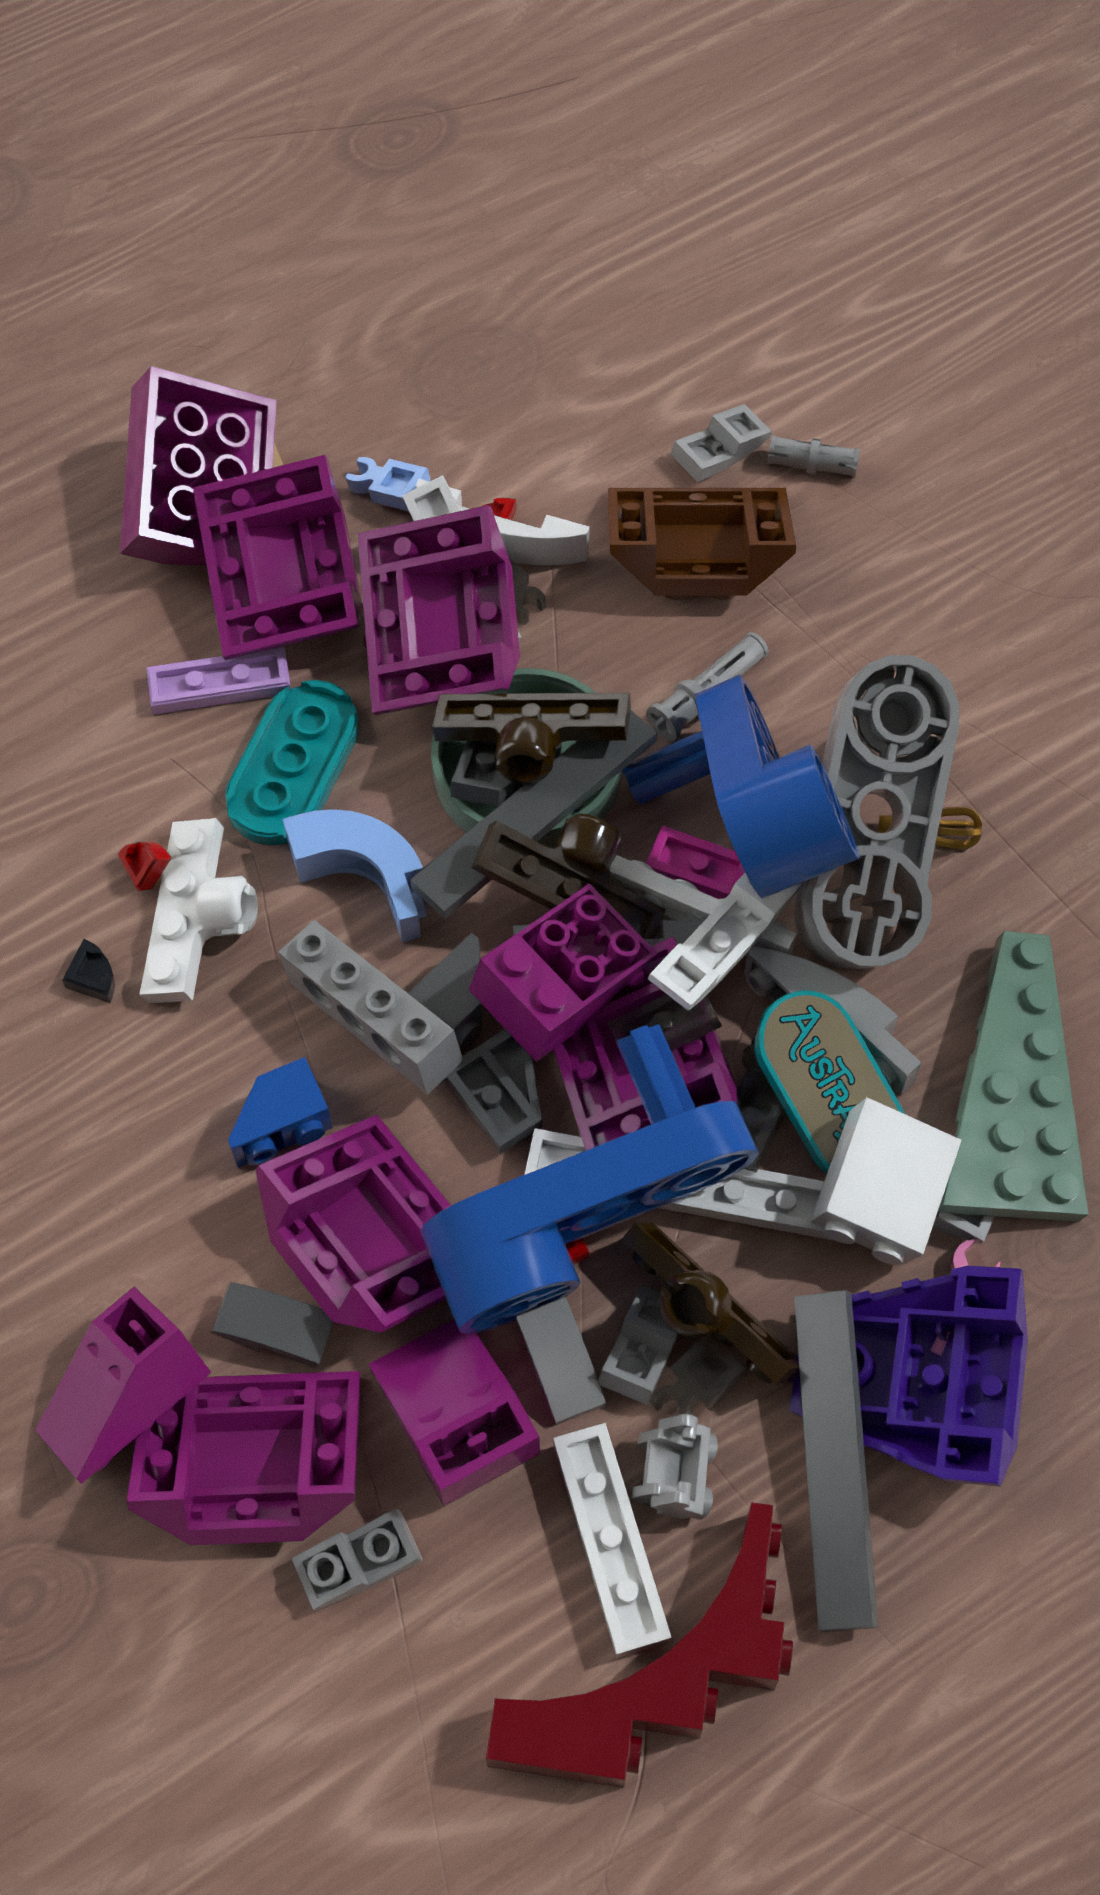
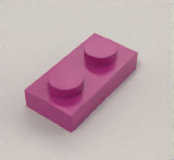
M663 825L646 861V864L655 872L673 880L682 879L688 881L700 892L717 899H725L730 894L735 883L745 873L734 850Z

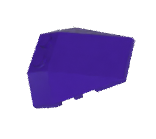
M967 1265L951 1269V1274L924 1281L916 1278L901 1282L902 1286L872 1294L869 1290L852 1294L864 1445L946 1482L1001 1487L1018 1443L1028 1346L1022 1269ZM937 1337L940 1340H947L941 1356L930 1351ZM799 1373L793 1381L789 1410L803 1418Z

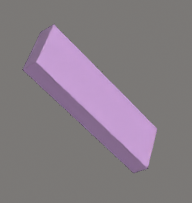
M285 647L273 648L225 660L223 656L146 667L153 715L275 697V695L287 687L291 690Z

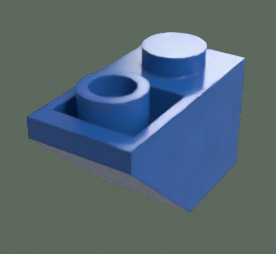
M305 1057L257 1076L228 1138L238 1168L246 1164H263L275 1157L277 1151L296 1143L298 1145L312 1143L320 1139L325 1131L333 1128L328 1106Z

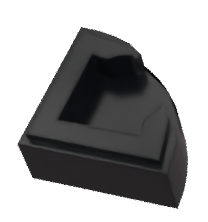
M83 939L62 979L64 986L73 991L110 1003L115 989V979L111 965L98 946Z

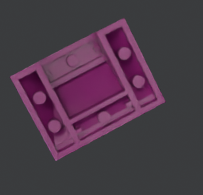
M326 455L193 487L221 649L225 660L360 627L362 600L347 522Z
M486 505L358 533L372 713L380 715L437 704L440 694H490L508 690L520 658L512 566L492 508Z
M674 937L651 946L658 953L656 958L577 1032L554 1048L585 1150L651 1125L617 1045L619 1039L630 1036L631 1031L646 1025L648 1028L660 1025L696 1108L721 1101H735L737 1104V1085L705 999L703 998L688 1011L648 980L650 973L678 945Z
M374 1115L258 1165L255 1172L270 1242L332 1322L383 1332L446 1300L421 1235V1229L423 1224L434 1215L451 1205L378 1115Z
M360 1371L206 1377L191 1394L181 1398L161 1415L149 1430L136 1437L127 1495L128 1510L191 1546L304 1541L355 1501Z

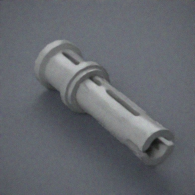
M749 632L744 639L717 659L694 680L680 681L674 687V693L661 704H652L646 710L647 719L651 727L663 739L672 742L681 735V729L694 718H699L695 694L739 674L743 675L761 659L767 657L769 650L765 641L758 634Z

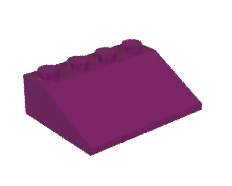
M150 366L131 388L120 554L161 564L207 566L193 487L273 468L277 400Z

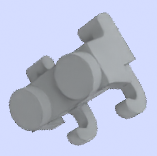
M681 1414L659 1420L657 1429L639 1433L637 1446L646 1450L643 1485L633 1487L632 1501L657 1509V1514L680 1519H704L709 1514L713 1504L712 1491L705 1487L707 1465L713 1461L718 1449V1441L716 1436L710 1433L711 1428L697 1424L698 1418L695 1416Z

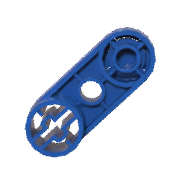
M740 674L695 694L702 731L640 757L623 769L629 789L639 804L711 774L715 797L725 828L749 881L761 899L859 859L858 849L846 816L812 745H808L780 757L757 701L747 682Z
M659 1024L650 1028L647 1025L630 1032V1036L617 1041L618 1048L651 1125L477 1193L437 1213L423 1224L421 1235L459 1332L470 1334L501 1327L515 1322L516 1315L567 1297L578 1288L581 1282L566 1244L715 1185L744 1169L759 1155L735 1101H721L695 1107Z

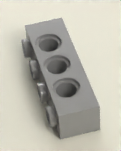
M313 920L278 952L292 986L425 1094L428 1095L463 1062L454 1029L317 921Z

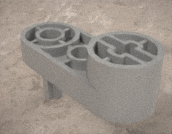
M889 655L867 664L842 687L833 708L822 764L846 816L858 849L859 859L845 864L840 888L824 892L830 876L838 868L802 882L800 889L794 897V924L802 944L819 961L838 969L863 970L882 967L905 958L923 940L932 919V894L927 883L959 730V701L949 679L934 664L913 655ZM867 794H876L884 798L890 805L892 822L885 833H876L869 830L861 820L860 804ZM863 896L861 905L873 908V917L860 921L862 912L850 910V900ZM825 922L833 924L831 934ZM897 925L892 939L880 950L884 929L893 928Z

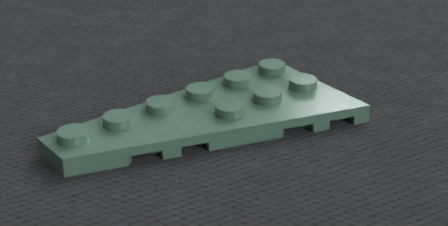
M1003 931L995 942L985 986L987 991L983 1013L978 1017L975 1031L978 1034L974 1052L969 1058L955 1125L957 1126L955 1137L962 1141L938 1212L1080 1222L1089 1214L1050 935Z

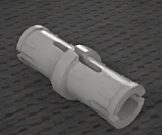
M772 435L768 464L807 469V474L815 475L817 470L849 475L855 478L860 449L821 444V439L812 438V442Z

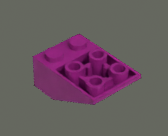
M589 883L483 956L478 963L469 991L537 1062L577 1032L655 959L658 953Z
M134 1286L91 1322L35 1431L82 1484L91 1475L102 1470L110 1462L111 1458L133 1439L149 1430L154 1422L181 1398L191 1394L197 1385L212 1372L180 1329Z
M454 1319L368 1364L443 1507L540 1454V1437L513 1388L476 1333L464 1334L459 1332Z

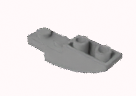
M756 946L747 952L744 975L748 985L757 995L762 998L769 997L773 1002L784 995L801 990L816 991L828 995L841 1004L848 1012L888 1084L901 1096L915 1083L921 1062L893 1037L898 1015L878 998L851 980L807 959Z

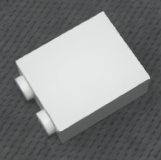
M866 1097L849 1111L810 1222L824 1228V1234L832 1240L844 1244L856 1242L871 1249L872 1255L884 1263L891 1265L909 1263L924 1254L962 1140Z

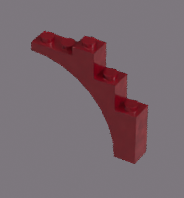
M751 1502L741 1548L725 1586L700 1622L667 1654L626 1679L586 1694L541 1701L495 1698L486 1753L487 1767L624 1788L626 1772L638 1774L642 1737L631 1736L632 1729L700 1739L703 1723L714 1724L716 1716L718 1688L708 1687V1681L775 1690L779 1681V1675L789 1676L793 1641L783 1639L785 1622L762 1619V1613L772 1615L776 1591V1580L766 1579L768 1557L778 1558L781 1542L782 1524L772 1523L774 1505Z

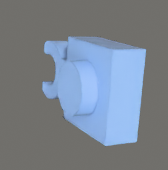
M359 457L357 459V465L362 475L348 473L345 476L349 490L353 493H369L372 502L405 511L409 510L402 496L416 489L418 479L431 481L428 468L389 459L384 467L376 465L373 459L368 457Z

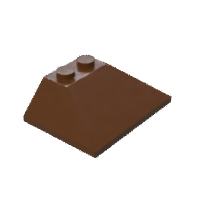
M608 488L610 554L655 596H665L674 600L686 599L689 596H711L719 600L732 599L735 596H747L796 554V541L786 488Z

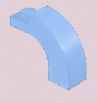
M318 810L283 819L288 846L300 883L335 873H353L366 877L377 884L386 895L402 943L421 938L419 919L426 917V910L422 897L411 888L410 879L419 873L423 867L414 849L403 836L376 818L347 810Z

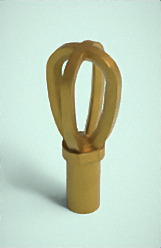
M969 807L943 808L941 817L966 815L972 818L973 821L940 820L937 834L972 837L961 841L937 836L935 845L954 849H968L975 846L982 835L980 815ZM879 815L878 833H885L889 829L892 815ZM943 827H968L973 829H957Z

